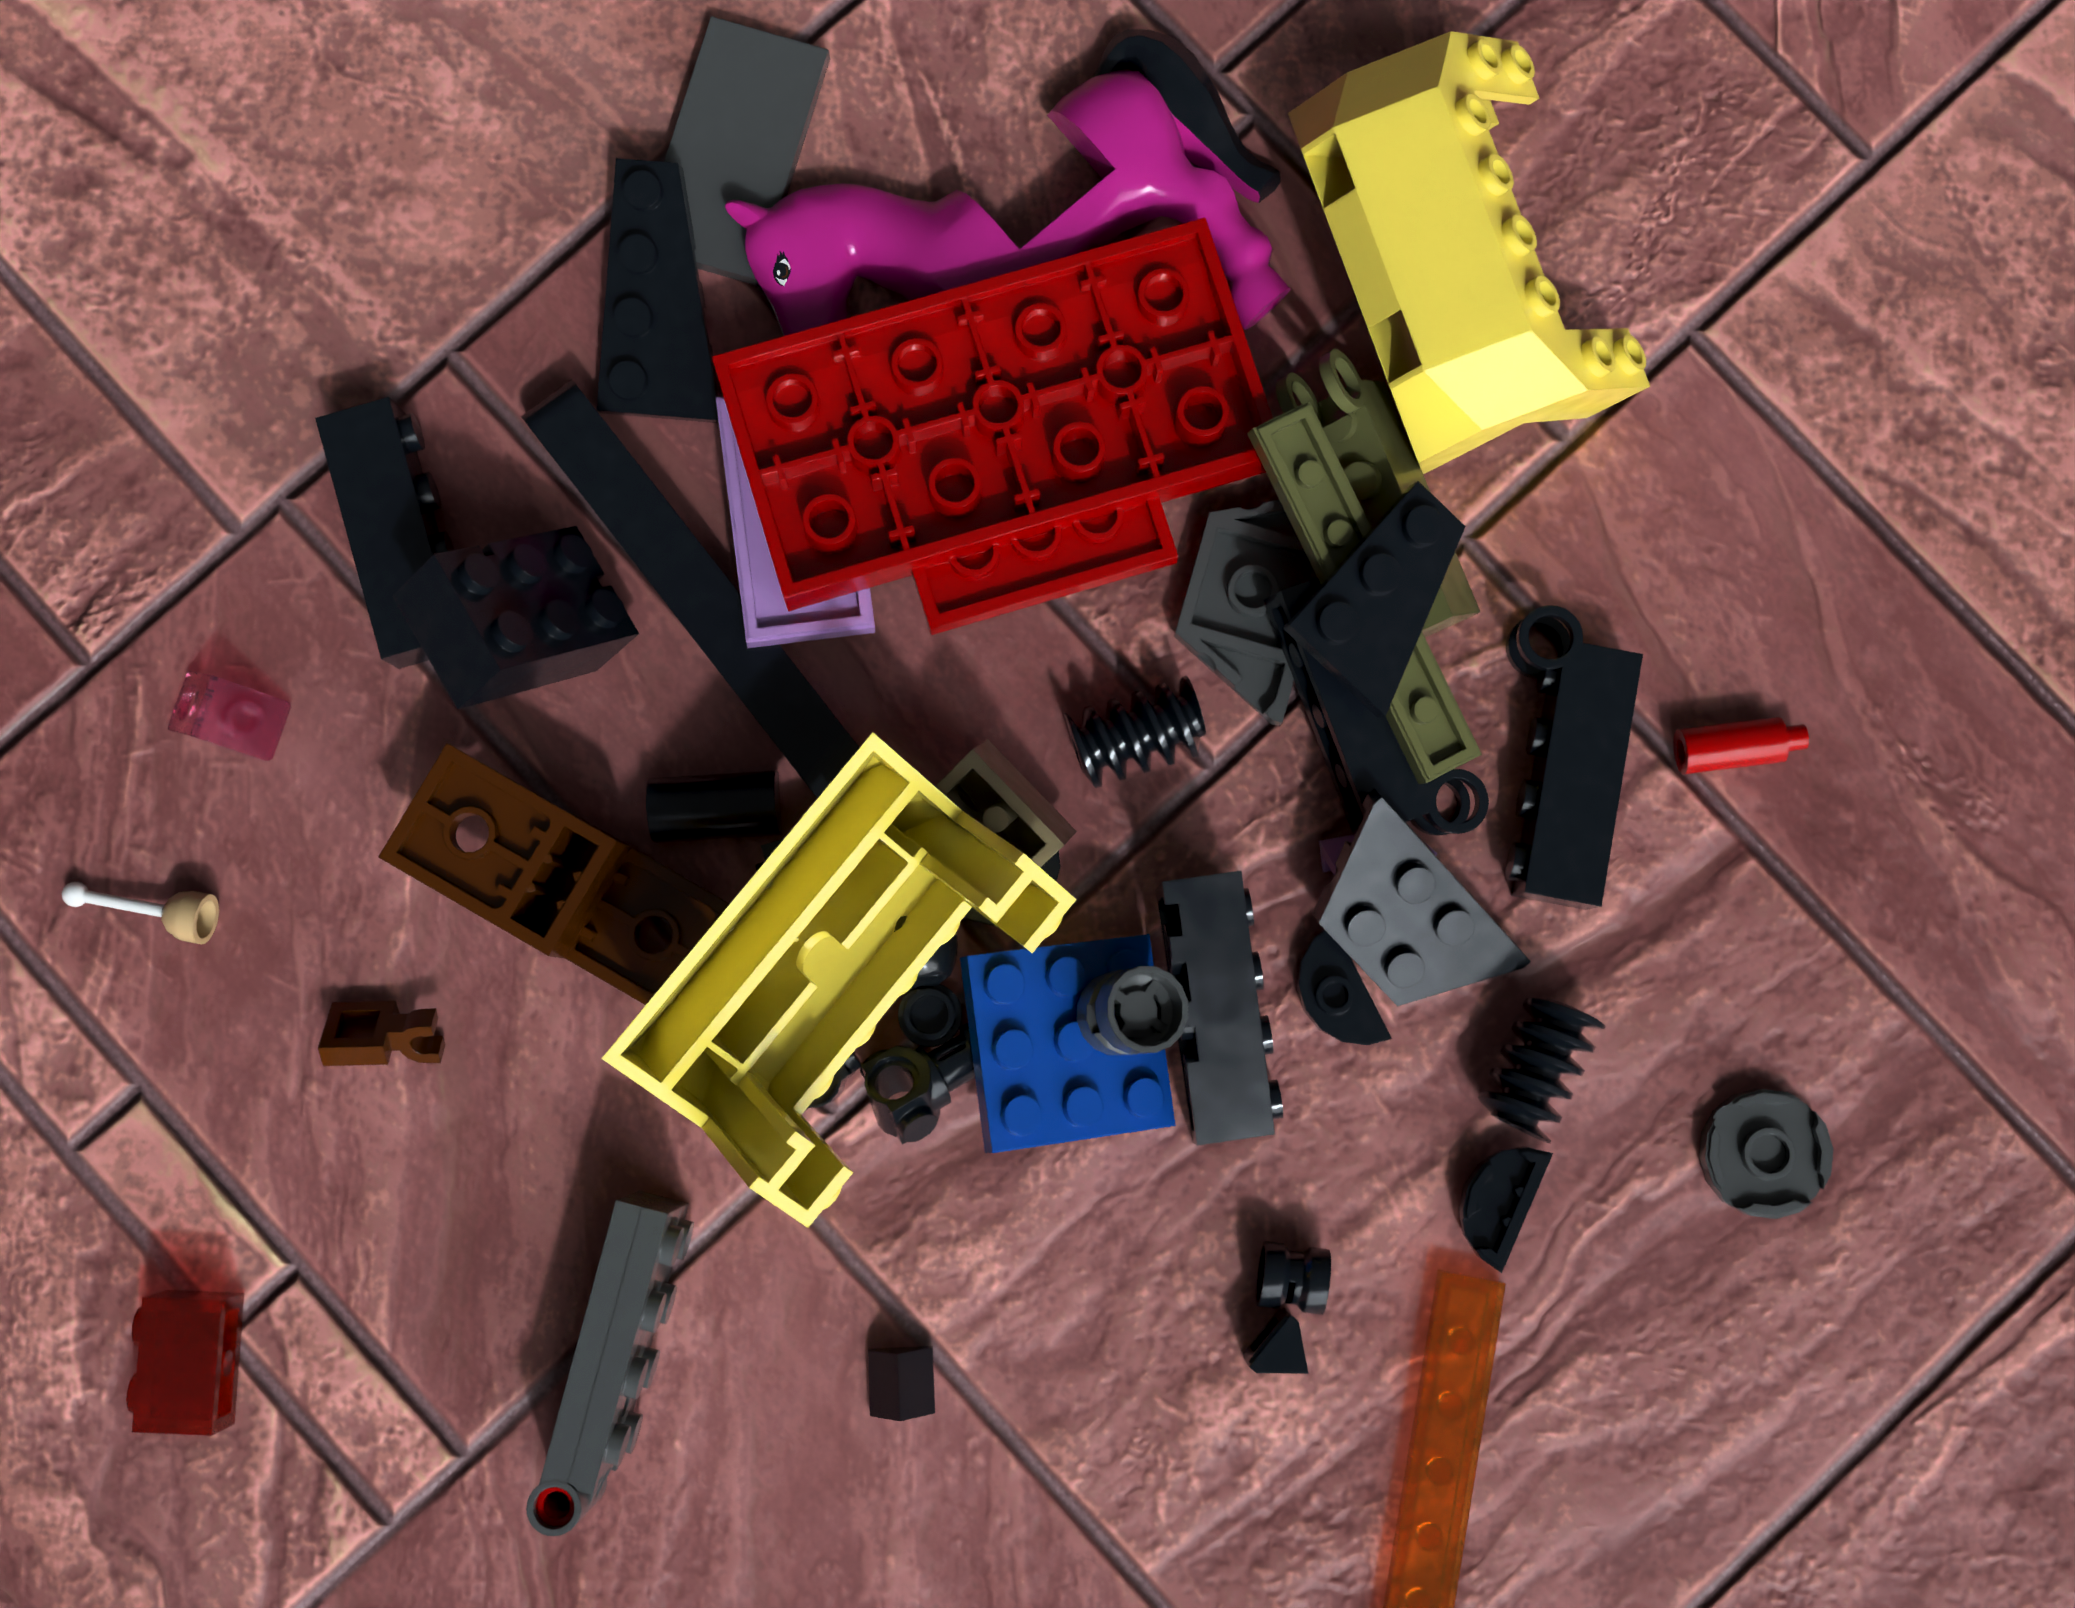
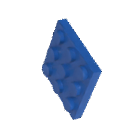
M1150 934L1037 947L1033 953L1027 949L960 957L985 1153H998L1176 1126L1165 1049L1157 1053L1124 1056L1107 1055L1094 1049L1084 1039L1077 1023V1003L1082 990L1093 978L1111 971L1125 970L1138 966H1154Z

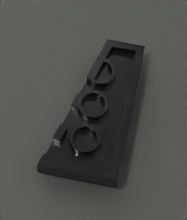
M616 158L597 411L602 414L719 423L716 404L718 392L714 373L716 370L712 360L714 355L707 331L704 312L706 306L702 283L699 281L694 251L696 245L684 171L678 163Z

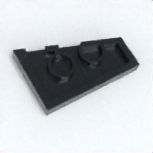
M1419 481L1410 485L1283 627L1287 633L1377 718L1386 716L1466 527Z

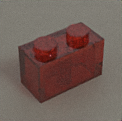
M165 1290L142 1297V1306L137 1309L132 1323V1341L135 1346H138L137 1372L130 1379L126 1396L128 1411L133 1413L132 1432L212 1436L235 1424L244 1293Z

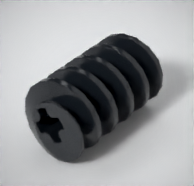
M1187 676L1179 680L1178 698L1165 683H1161L1155 687L1154 705L1139 690L1131 694L1129 713L1116 698H1113L1107 702L1106 720H1103L1091 705L1083 709L1081 728H1078L1067 713L1064 715L1082 773L1086 775L1095 788L1102 787L1103 767L1109 766L1120 781L1126 779L1127 760L1131 758L1134 759L1144 773L1150 772L1151 752L1158 751L1168 765L1175 764L1176 744L1179 743L1183 744L1192 758L1198 757L1200 737L1206 734L1199 701Z
M1529 997L1524 1000L1522 1005L1535 1022L1516 1021L1511 1027L1513 1033L1524 1043V1046L1505 1044L1500 1050L1502 1056L1513 1066V1069L1495 1067L1489 1073L1491 1079L1502 1089V1092L1481 1091L1478 1099L1491 1112L1493 1117L1527 1135L1550 1143L1551 1140L1537 1125L1539 1121L1560 1123L1562 1116L1548 1102L1550 1098L1571 1100L1573 1093L1560 1080L1562 1074L1583 1075L1585 1070L1571 1057L1573 1051L1593 1053L1596 1046L1582 1034L1584 1027L1605 1029L1606 1026L1598 1019L1562 1002L1549 998Z

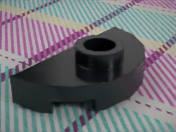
M1324 929L1311 939L1307 950L1300 960L1296 987L1303 1011L1318 1030L1340 1042L1371 1045L1392 1039L1351 957Z
M1525 1146L1499 1150L1478 1163L1463 1185L1458 1208L1463 1235L1476 1256L1501 1273L1553 1153Z

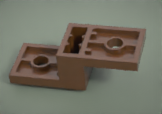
M446 743L378 858L547 956L567 959L644 1005L650 1001L730 904L581 817L563 810ZM479 815L488 826L489 836L487 842L482 848L474 852H465L457 843V828L465 818ZM662 917L672 928V941L666 950L656 954L648 953L643 949L639 941L640 928L648 919Z

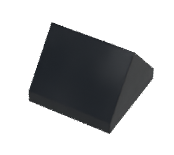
M1279 1308L1243 1352V1358L1256 1373L1308 1374L1299 1322L1286 1308Z
M933 1346L868 1349L870 1416L894 1421H905L935 1413Z

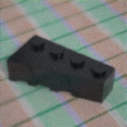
M1242 870L1164 881L1155 891L1167 972L1171 973L1183 986L1188 999V1021L1183 1034L1178 1039L1193 1143L1198 1146L1274 1135L1273 1119L1283 1118V1105L1277 1079L1268 1081L1265 1055L1273 1054V1039L1268 1016H1260L1257 990H1263L1264 988L1263 973L1258 951L1252 952L1249 926H1254V916L1249 889L1243 886Z

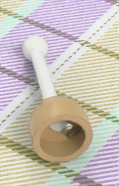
M81 882L68 883L62 890L63 901L71 907H79L89 903L162 917L161 921L164 927L174 938L202 945L209 941L216 929L219 917L217 898L213 894L197 891L178 892L163 905L90 891Z

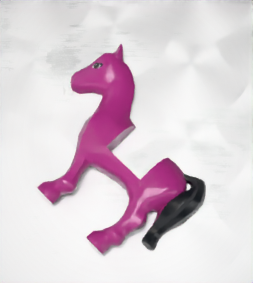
M1126 29L1111 38L1101 55L1093 77L1063 96L1047 115L1103 180L1021 249L1015 245L995 220L975 200L959 190H955L935 202H925L894 195L876 188L841 183L798 190L784 197L771 208H764L743 200L727 201L725 208L728 214L747 230L745 251L755 279L763 289L774 310L783 336L846 319L847 298L857 276L866 278L881 287L899 293L910 301L1108 245L1120 233L1159 216L1177 219L1181 223L1206 217L1242 327L1247 330L1272 311L1291 289L1279 274L1270 268V259L1273 252L1271 243L1262 231L1251 227L1240 214L1233 189L1248 200L1260 203L1277 189L1281 182L1280 171L1259 161L1244 147L1231 125L1217 89L1194 53L1171 36L1152 30ZM1189 160L1201 168L1193 167Z

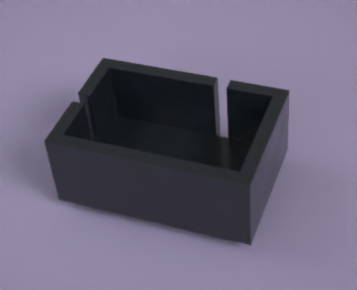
M577 526L488 543L482 550L477 545L433 554L393 595L395 602L457 710L596 672L639 634L611 585L601 586L599 579L604 575V572Z

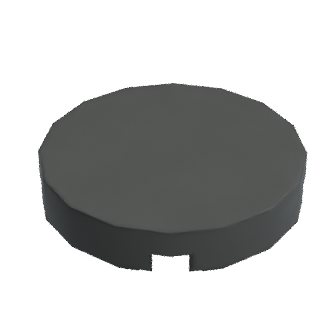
M1755 1088L1731 1095L1712 1111L1701 1131L1699 1160L1707 1184L1722 1202L1746 1215L1778 1219L1801 1212L1812 1203L1810 1200L1818 1194L1820 1188L1824 1189L1832 1172L1834 1149L1827 1126L1819 1115L1812 1111L1807 1104L1800 1101L1801 1099L1788 1092Z

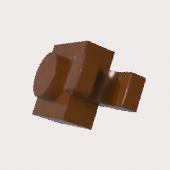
M396 1001L332 1002L318 1045L323 1066L388 1065L392 1051L399 1050L408 1059L416 1062L441 1063L445 1041L443 1036L434 1035L438 1021L436 1008L418 1009L408 1014H400Z

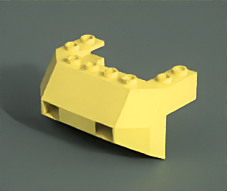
M1454 31L1349 71L1288 113L1423 475L1523 423L1588 418L1650 387L1644 371L1646 367L1645 353L1640 343L1631 336L1628 328L1565 330L1558 312L1560 308L1559 295L1552 282L1544 276L1535 252L1537 246L1535 232L1527 219L1521 215L1512 192L1514 185L1512 172L1505 160L1498 155L1489 132L1490 129L1499 124L1491 100L1530 105L1539 99L1532 80L1535 70L1529 54L1517 41Z
M872 732L601 1059L701 1127L750 1189L809 1228L822 1210L828 1208L837 1199L842 1186L853 1172L802 1116L804 1111L814 1099L819 1098L828 1090L834 1075L855 1049L870 1039L878 1021L896 999L905 994L914 985L919 971L937 949L956 934L961 920L971 908H974L1020 945L1033 953L1045 938L1056 931L1063 919V915L1076 899L1022 851L962 811ZM907 916L903 926L894 932L899 918Z

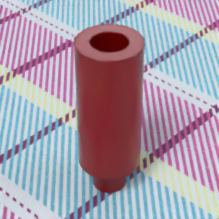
M1781 717L1677 729L1673 740L1676 765L1683 775L1786 762L1789 751L1804 750L1809 746V734L1804 724L1786 726Z

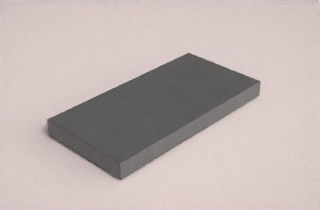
M711 16L664 162L678 163L684 171L696 245L694 251L697 269L759 286L745 251L747 230L728 214L725 204L730 200H743L764 208H771L788 195L830 62L828 49Z

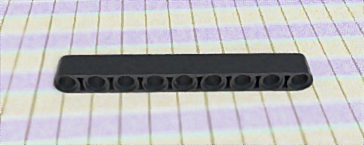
M570 379L522 415V419L818 798L860 747L779 644L747 648L739 592L583 392Z

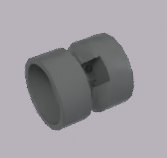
M1156 966L1132 967L1125 970L1107 972L1095 977L1082 990L1077 1003V1023L1082 1036L1094 1049L1107 1055L1124 1056L1162 1051L1171 1047L1181 1037L1188 1021V999L1183 986L1171 973Z

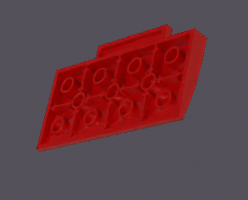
M1206 217L712 356L788 612L913 576L930 635L945 632L1176 564L1179 556L1161 503L1266 472L1247 433L1251 429L1273 419Z

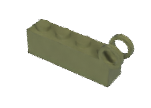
M1333 349L1322 355L1319 359L1321 377L1330 395L1328 398L1317 402L1308 384L1299 375L1289 373L1276 382L1277 399L1283 413L1298 407L1292 391L1298 397L1301 404L1310 401L1372 528L1410 485L1419 481L1429 492L1430 490L1385 382L1361 380L1348 357L1340 350ZM1336 369L1344 379L1345 384L1347 386L1346 388L1343 387L1338 377ZM1456 552L1453 555L1422 629L1424 637H1428L1480 613Z

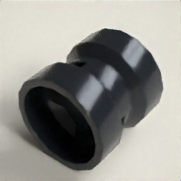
M1264 1241L1257 1273V1306L1277 1309L1286 1303L1297 1305L1303 1313L1323 1315L1330 1287V1250L1309 1247L1304 1252L1290 1251L1284 1243Z

